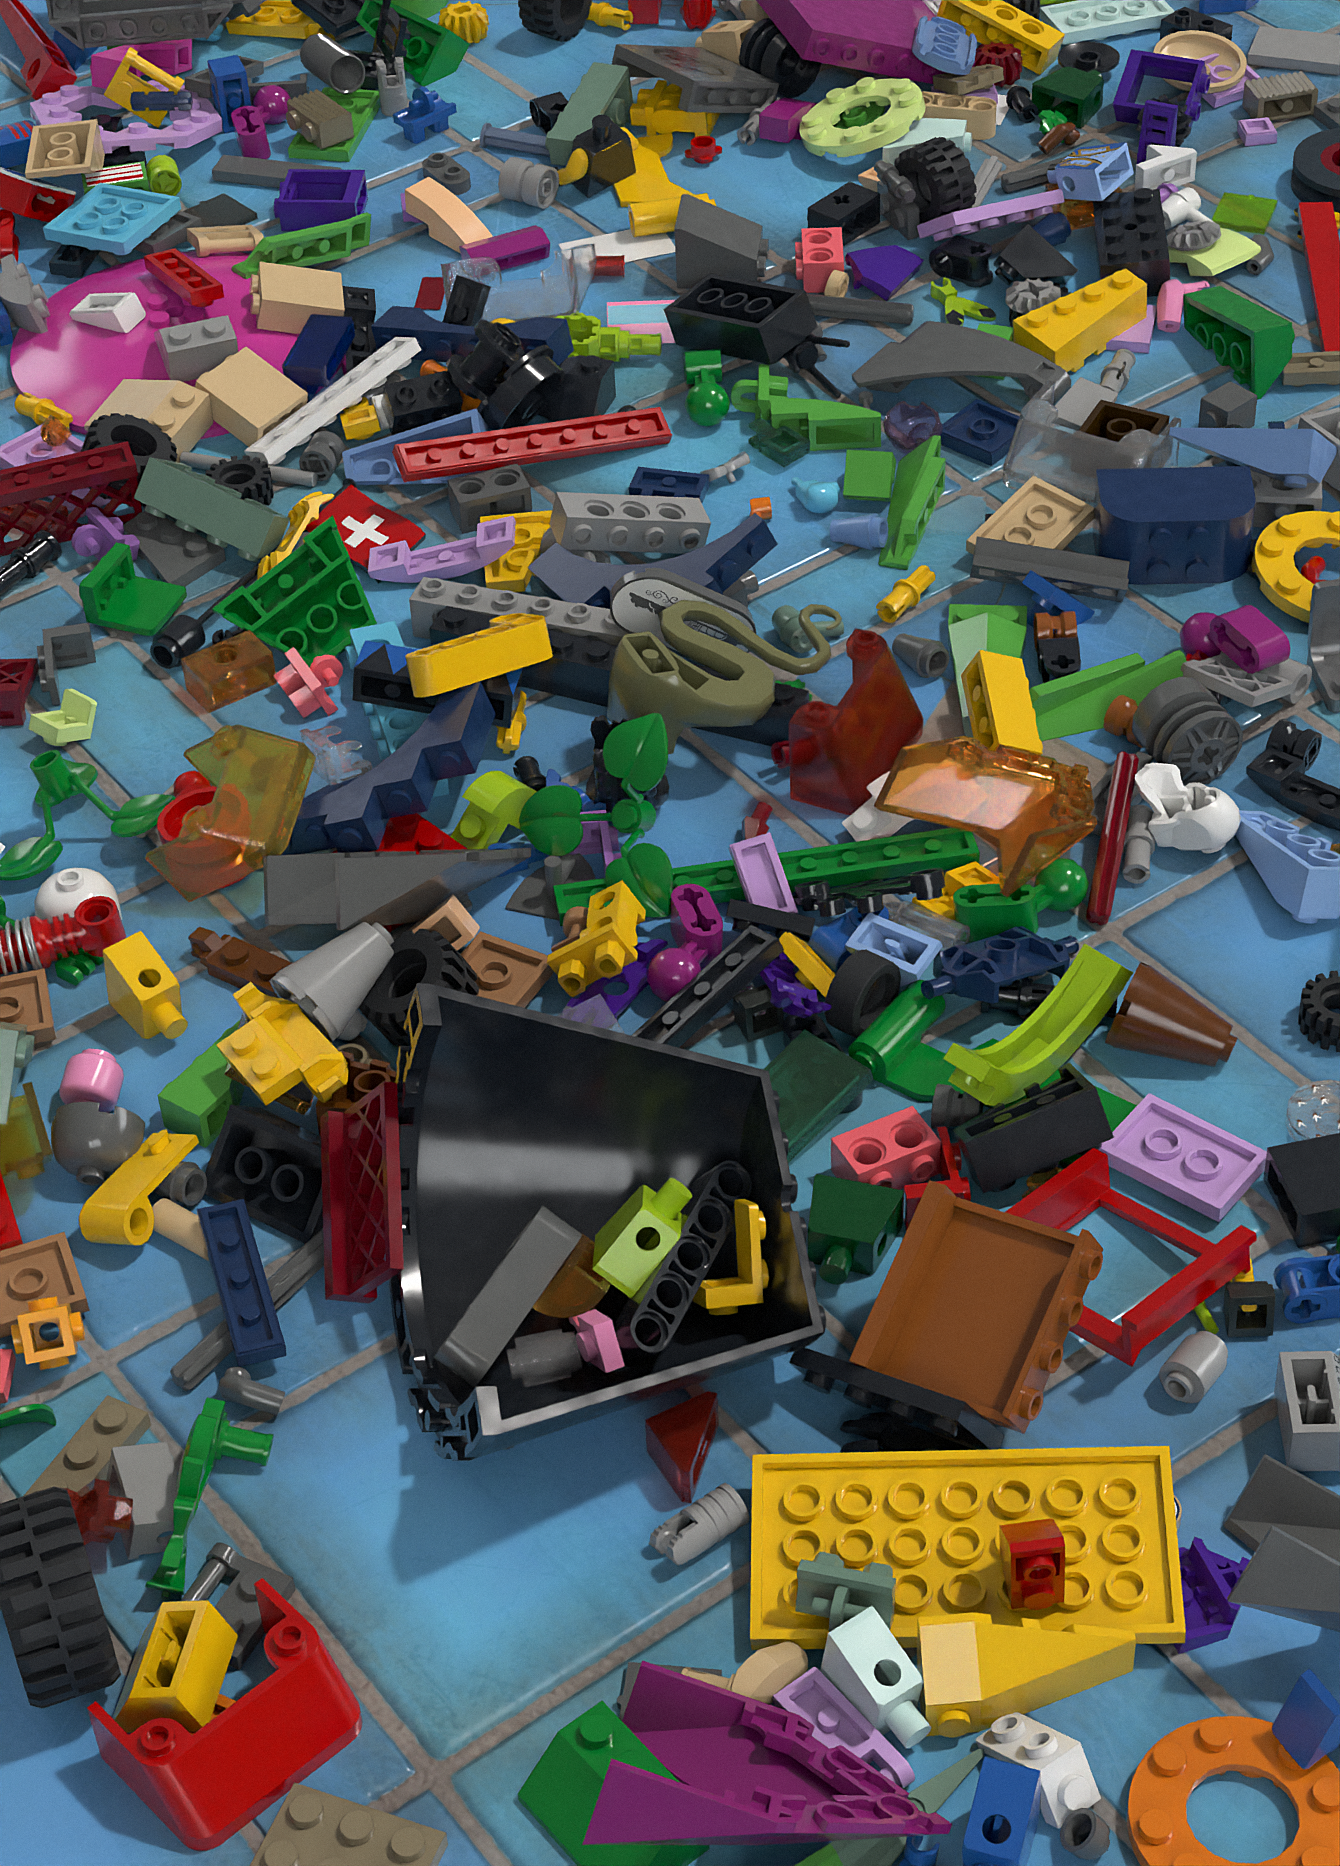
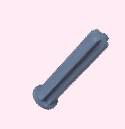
M487 122L482 127L480 134V145L482 148L493 146L550 157L549 150L545 146V136L496 128Z

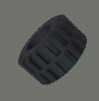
M518 0V7H520L519 18L522 19V25L529 32L561 42L568 41L571 37H575L578 34L579 29L583 28L585 20L588 18L589 9L592 5V0Z
M935 137L901 152L894 161V166L898 169L899 176L906 177L912 183L913 189L916 192L913 202L919 207L920 224L951 212L972 208L976 201L974 193L977 192V186L974 183L975 175L971 170V164L968 158H965L964 152L960 147L957 148L953 141H947L945 137Z
M111 413L110 416L102 415L99 416L98 420L94 419L88 428L81 449L82 452L128 441L137 466L138 486L150 457L176 462L178 455L176 453V445L171 442V437L167 433H163L160 427L149 423L148 420L143 418L139 419L134 417V415H120L119 413ZM128 478L110 482L108 486L119 491L128 481ZM102 492L99 495L105 500H111L113 498Z
M418 929L415 934L412 930L405 931L397 939L395 936L392 937L394 942L390 946L394 951V955L359 1006L361 1013L391 1044L398 1047L411 1046L410 1032L404 1029V1023L417 983H429L472 995H478L479 986L475 982L478 978L467 961L440 933L436 931L430 933L427 929Z

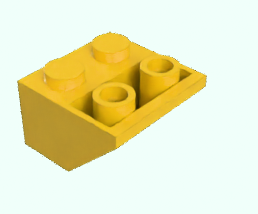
M208 1600L162 1602L147 1625L140 1639L113 1715V1719L126 1733H132L144 1723L156 1718L173 1719L189 1732L198 1731L210 1721L238 1634Z

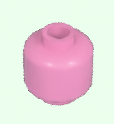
M99 1049L83 1050L82 1053L72 1056L66 1063L59 1088L60 1098L65 1105L74 1102L100 1103L98 1111L109 1113L118 1102L124 1080L123 1069L116 1062V1058L106 1051Z

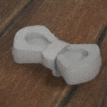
M743 451L732 457L728 462L716 468L701 471L700 474H708L709 482L726 475L729 483L736 481L732 471L749 464L750 458Z

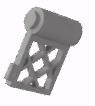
M1222 651L1220 655L1201 661L1193 659L1184 662L1180 671L1184 672L1182 677L1194 678L1205 687L1250 707H1255L1278 698L1296 704L1305 695L1312 678L1311 667L1291 658L1262 671L1249 674Z

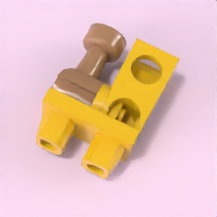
M623 880L592 895L589 900V908L576 906L570 908L564 915L563 932L567 939L552 946V953L547 957V964L558 976V983L571 997L584 992L587 985L602 977L610 979L622 973L624 966L637 960L638 952L634 947L638 943V937L635 929L636 925L645 921L646 910ZM610 899H613L612 902H611L608 906L605 907V906L603 905L604 903H606V902L609 901Z

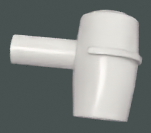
M1190 187L1183 188L1178 192L1170 194L1169 198L1162 203L1165 230L1185 220L1191 223L1198 220L1200 222L1208 220L1213 222L1198 211L1201 207V199L1194 189Z

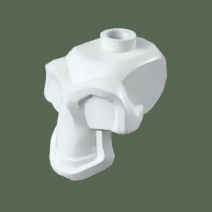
M1146 764L1135 774V785L1141 797L1149 803L1154 811L1152 819L1148 823V829L1155 837L1158 847H1175L1181 851L1201 850L1203 853H1214L1221 850L1236 834L1241 820L1239 808L1220 789L1207 787L1202 783L1196 782L1183 786L1180 770L1173 764Z

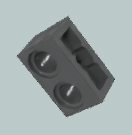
M518 464L447 479L450 511L462 534L477 531V524L480 523L481 516L533 512L531 487Z

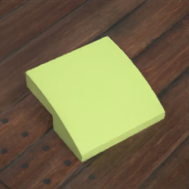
M1220 228L1221 237L1209 247L1194 251H1179L1168 246L1170 262L1187 263L1190 276H1214L1253 258L1260 253L1261 247L1244 235L1229 229Z

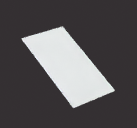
M631 229L558 244L576 273L675 252V246L666 233L633 237Z

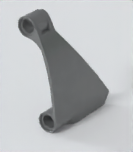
M935 321L924 322L901 343H888L852 374V380L859 388L866 387L868 390L891 393L901 392L914 379L946 376L1016 377L1022 383L1025 394L1029 395L1032 403L1042 409H1049L1054 406L1071 388L1069 374L1063 368L1040 354L993 334Z

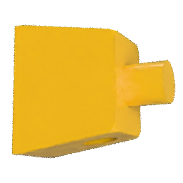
M142 931L104 949L103 958L108 1002L143 1039H150L161 1032L167 1039H175L182 1035L188 1026V1022L182 1016L180 985Z

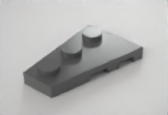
M144 511L123 524V535L134 534L140 543L138 556L141 560H146L149 563L152 573L157 579L161 578L163 582L186 587L226 561L223 547L207 541L196 533L176 526L175 522L167 518H160Z

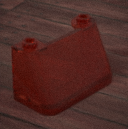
M855 628L846 642V653L852 660L853 683L837 706L826 704L822 701L809 702L800 707L789 721L790 799L845 815H851L872 797V794L866 788L870 783L883 774L903 765L921 738L924 723L922 712L886 640L873 631Z

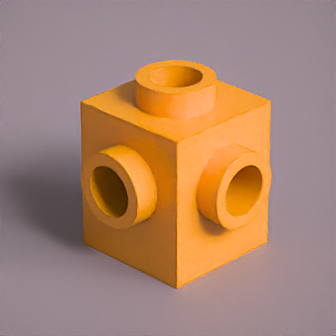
M57 1296L27 1302L29 1311L19 1313L17 1315L18 1324L11 1325L16 1354L24 1353L26 1365L39 1362L40 1370L69 1364L68 1356L75 1355L78 1352L77 1342L85 1340L80 1311L71 1313L70 1302L58 1305ZM52 1322L58 1326L59 1335L56 1339L46 1340L42 1337L40 1330L44 1323Z

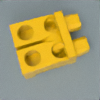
M658 80L654 89L640 88L637 94V104L632 103L630 107L631 126H646L647 136L657 135V133H673L674 131L693 132L695 137L710 136L720 113L686 112L679 109L678 106L683 88L673 83L667 86L666 80Z

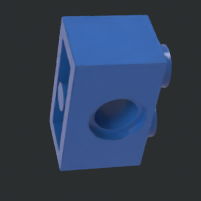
M238 55L207 60L214 108L222 118V130L224 134L235 132L231 118L232 112L243 106H251L246 70Z

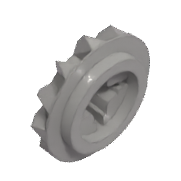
M1198 220L1192 223L1187 222L1184 225H1177L1174 229L1167 232V245L1179 251H1194L1209 247L1221 237L1220 225L1209 220L1204 222Z
M1026 278L1024 282H1013L1012 287L1006 289L1005 301L1009 308L1025 315L1032 310L1057 300L1061 297V291L1051 281L1042 282L1040 278L1037 280Z

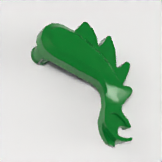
M207 1397L202 1413L198 1414L190 1430L176 1479V1498L173 1504L174 1531L167 1543L159 1568L152 1579L147 1581L145 1585L147 1588L162 1591L161 1596L168 1597L170 1593L183 1596L185 1594L188 1527L195 1517L199 1501L216 1461L221 1460L223 1456L258 1463L261 1466H266L268 1463L274 1434H264L230 1426V1421L227 1420V1412L224 1411L226 1401Z

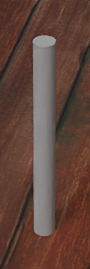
M183 451L180 456V463L193 468L210 470L212 464L219 465V460L224 458ZM268 465L271 471V478L274 481L315 487L317 484L318 476L316 472Z

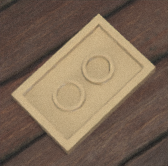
M1033 475L966 540V551L974 555L977 536L1063 550L1094 519L1095 507Z

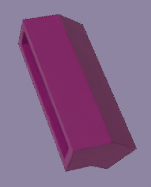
M534 225L459 246L463 266L468 268L473 278L548 258L550 254V241L544 230Z

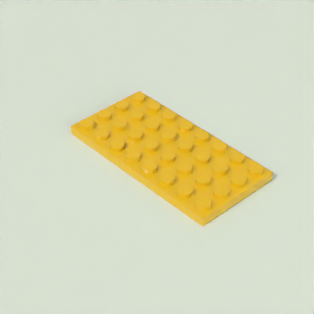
M1169 1446L752 1455L751 1650L763 1649L786 1641L793 1642L802 1649H825L829 1633V1618L795 1611L798 1592L797 1568L801 1559L813 1561L819 1552L838 1555L844 1561V1568L863 1571L864 1567L871 1562L886 1564L892 1567L893 1578H896L894 1620L890 1631L902 1648H917L918 1617L971 1612L991 1614L992 1624L1018 1626L1017 1624L1021 1618L1039 1620L1040 1629L1062 1631L1071 1624L1134 1630L1136 1644L1185 1643L1186 1629ZM1053 1518L1065 1541L1064 1602L1055 1603L1042 1610H1030L1027 1608L1011 1609L1000 1558L999 1525Z

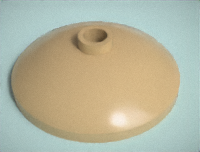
M1189 30L1172 33L1162 38L1153 50V53L1189 59H1199L1214 53L1219 54L1215 60L1208 64L1212 67L1216 65L1231 67L1232 71L1224 70L1217 72L1218 77L1228 78L1231 76V78L1218 83H1210L1207 94L1222 92L1238 84L1244 77L1247 66L1243 51L1235 43L1223 36L1205 31ZM1205 64L1206 72L1209 75L1210 68L1208 65ZM1162 78L1169 85L1179 90L1190 92L1192 83Z

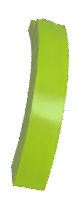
M1084 943L1066 973L1047 998L1011 1034L998 1043L980 1050H971L952 1043L943 1058L956 1066L948 1081L985 1105L995 1106L998 1103H1004L1005 1105L1025 1096L1024 1088L1034 1082L1039 1083V1085L1042 1084L1080 1047L1108 1012L1133 972Z

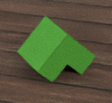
M847 449L843 488L844 498L848 500L891 502L892 483L895 481L896 459L893 452Z

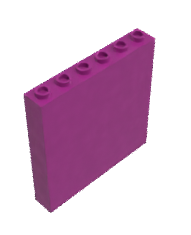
M756 0L802 59L903 79L907 78L929 84H934V75L947 73L925 64L912 52L915 30L920 18L927 16V21H931L932 17H936L922 0Z

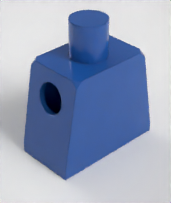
M984 1756L962 1846L963 1866H1027L1041 1815L1040 1770Z

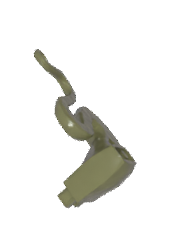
M681 600L658 613L661 632L665 642L683 655L722 674L731 681L714 677L667 649L650 631L625 634L616 648L610 669L607 717L611 723L612 720L620 723L623 718L629 721L630 719L633 720L651 713H660L667 731L668 754L674 753L676 740L684 728L753 725L767 713L775 700V676L763 661L795 675L819 671L829 662L831 648L830 644L811 622L810 617L813 614L832 617L835 622L826 627L827 631L837 628L842 618L839 612L826 605L810 604L800 610L799 625L817 653L812 658L798 659L778 650L760 638L727 611L706 602ZM701 621L719 627L760 659L732 644L695 631L683 622Z

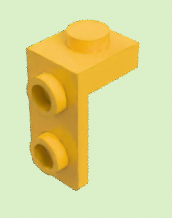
M738 1199L734 1202L738 1277L703 1280L692 1300L702 1307L709 1309V1314L712 1315L734 1314L738 1312L739 1305L763 1303V1289L768 1286V1268L765 1260L761 1259L760 1240H764L766 1236L765 1217L757 1204L746 1199Z

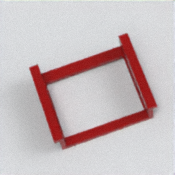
M1092 1148L1005 1211V1213L1065 1232L1101 1206L1197 1258L1122 1315V1327L1083 1305V1311L1078 1323L1074 1327H1070L1069 1331L1133 1367L1142 1348L1240 1272L1248 1273L1251 1270L1249 1246L1257 1241L1256 1232L1240 1225L1218 1243L1214 1244L1110 1188L1108 1155L1095 1148Z

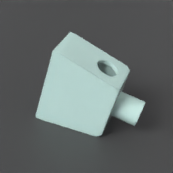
M870 1606L828 1633L820 1672L882 1735L892 1730L905 1748H910L924 1739L930 1732L931 1726L917 1709L923 1686L921 1674L874 1607Z

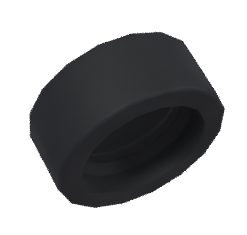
M867 949L858 950L849 956L837 970L826 996L825 1003L831 1005V1009L824 1012L827 1023L857 1039L898 996L901 981L899 967L894 962Z

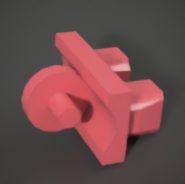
M294 647L285 652L284 654L290 664L273 676L301 716L306 718L320 707L324 709L328 716L337 711L338 708L324 688L334 687L338 684L343 674L341 662L333 655H323L315 657L311 666L308 667Z

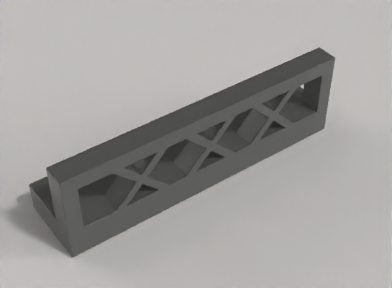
M977 536L970 577L1026 586L1022 582L1029 571L1032 570L1068 594L1123 602L1128 588L1129 579H1127L1130 561Z

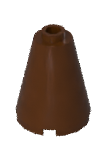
M1141 962L1124 995V1000L1114 1018L1105 1043L1113 1046V1048L1211 1067L1216 1066L1218 1059L1227 1062L1238 1037L1230 1034L1233 1025L1154 967Z

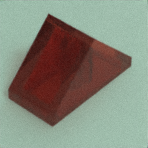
M704 1392L645 1419L647 1453L681 1502L692 1503L719 1426L718 1395L715 1392Z

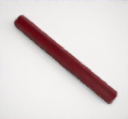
M1125 751L1119 752L1114 762L1086 912L1088 922L1097 923L1100 926L1108 923L1112 912L1135 785V774H1137L1139 763L1136 754H1128Z

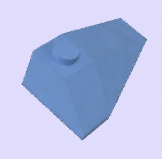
M472 409L343 451L346 479H353L356 485L447 483V479L478 472L404 482L392 453L394 445L491 430L478 410Z

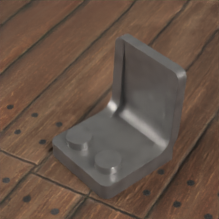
M1340 579L1320 581L1314 584L1308 630L1307 666L1312 669V677L1327 709L1333 713L1340 712Z

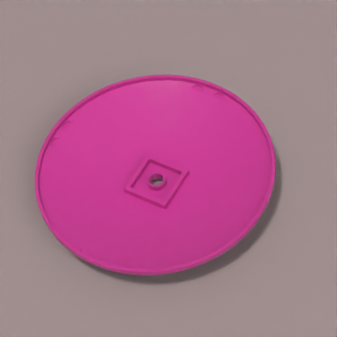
M196 251L181 253L223 285L225 298L214 300V303L207 307H195L150 273L145 267L144 258L118 264L88 275L48 298V303H46L50 313V317L46 318L48 331L41 334L20 327L11 347L10 366L13 381L19 394L24 396L23 392H27L39 399L47 398L52 400L56 407L72 415L73 421L69 424V430L86 435L85 423L123 379L170 380L154 338V332L159 329L228 315L237 337L238 352L244 347L249 348L308 393L307 400L326 386L340 370V340L257 329L256 315L250 313L252 295H249L251 278L245 279L231 270L232 266L245 261L250 253L220 252L209 253L208 257H198ZM94 293H135L146 312L145 318L128 333H120L76 321L69 315L70 311L87 295ZM198 379L184 381V383L195 387ZM213 420L214 423L200 439L221 436L230 432Z

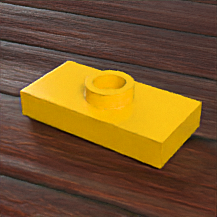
M785 932L779 938V941L784 948L783 952L799 968L795 976L805 987L810 990L818 989L826 998L835 973L806 942L790 932Z

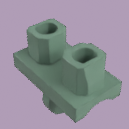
M819 1552L813 1561L801 1559L797 1568L798 1592L795 1611L829 1618V1632H831L870 1606H873L889 1630L891 1629L894 1620L896 1578H893V1569L890 1565L871 1562L864 1567L863 1571L844 1568V1561L838 1555Z

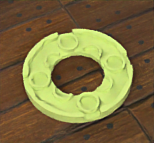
M866 77L860 79L856 85L845 89L836 88L829 91L825 99L816 104L802 117L799 131L805 148L812 154L823 156L825 152H828L829 154H836L837 157L859 155L890 144L908 133L913 120L920 121L923 117L925 102L921 89L911 82L910 79L874 80L873 77ZM870 101H875L878 106L891 105L886 114L861 127L854 126L848 129L833 126L840 121V114L845 111L847 115L851 109L857 106L869 107Z

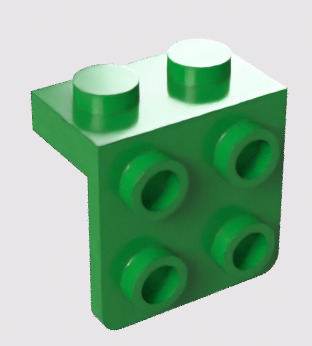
M117 542L79 585V596L82 599L87 623L144 636L157 634L187 597L184 586L135 576L130 545Z

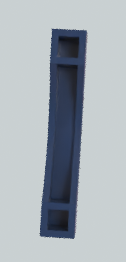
M392 306L371 325L377 350L395 337L416 338L421 351L411 357L413 360L427 361L433 359L437 362H447L451 355H459L466 358L471 351H474V346L479 341L475 334L474 326L454 325L435 320L421 308ZM534 317L503 324L519 337L521 341L520 346L525 354L539 346L548 345L554 352L552 360L559 366L574 351L567 319Z

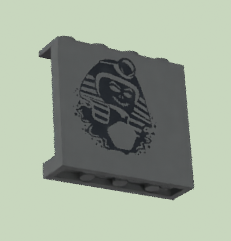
M616 44L612 58V65L627 66L629 68L630 77L662 78L683 88L678 108L686 112L751 113L755 108H760L770 96H775L776 98L779 87L778 82L702 47Z

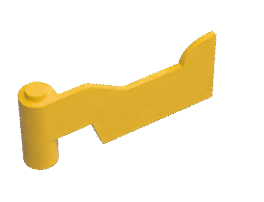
M672 133L636 138L638 140V148L633 151L636 173L613 184L620 206L628 207L629 224L633 237L674 232L682 194H689L716 206L715 200L709 199L707 193L695 195L669 181L660 158L669 154L673 148Z

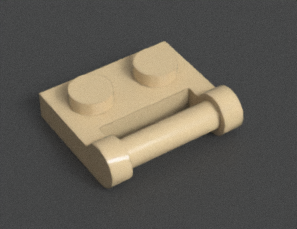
M252 225L187 228V241L196 248L198 257H208L209 253L253 251L262 238H264L263 234Z

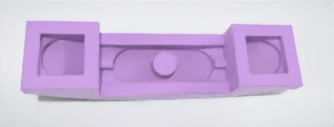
M514 516L478 523L476 537L410 551L406 540L370 548L368 574L370 578L382 581L420 583L423 577L444 580L473 572L497 560L515 545Z

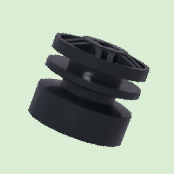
M764 18L754 24L746 34L740 48V65L778 82L777 93L786 98H795L806 92L815 82L820 71L821 62L802 59L770 18Z

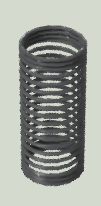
M316 34L305 40L301 47L300 59L308 71L337 93L350 94L361 87L365 79V67L359 58L327 35Z

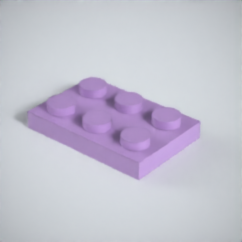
M1150 1093L1112 1132L1114 1138L1103 1142L1102 1147L1098 1149L1108 1155L1110 1167L1217 1222H1220L1263 1173L1267 1151Z

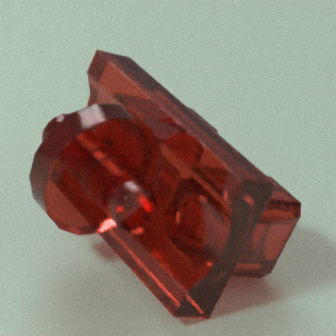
M94 1479L78 1492L63 1488L68 1491L84 1546L91 1541L108 1544L113 1541L116 1532L125 1533L130 1528L133 1499L109 1495L110 1481Z

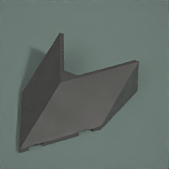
M531 848L421 850L419 855L416 854V851H373L263 856L265 925L337 923V930H349L362 922H366L371 926L375 922L381 926L418 922L452 894L459 899L531 857Z
M1264 1454L1223 1521V1526L1255 1552L1228 1595L1227 1600L1238 1605L1340 1632V1495Z

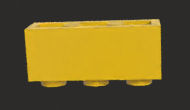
M979 650L961 674L979 768L1023 778L1033 764L1038 762L1043 750L1035 720L1036 712L1032 707L1029 693V680L1025 674L1023 661L1020 658Z

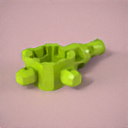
M574 312L570 316L558 315L554 317L567 319L574 351L568 357L594 355L601 359L620 362L621 358H630V355L661 356V333L630 334V331H621L620 327H601L600 319L594 316H586L583 312Z

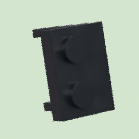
M383 0L372 52L348 50L359 58L365 67V79L360 87L362 90L379 89L376 60L382 59L384 61L387 71L386 76L396 75L394 68L395 57H406L407 54L403 41L404 39H410L411 36L407 29L408 21L400 18L394 8L390 7L391 0Z

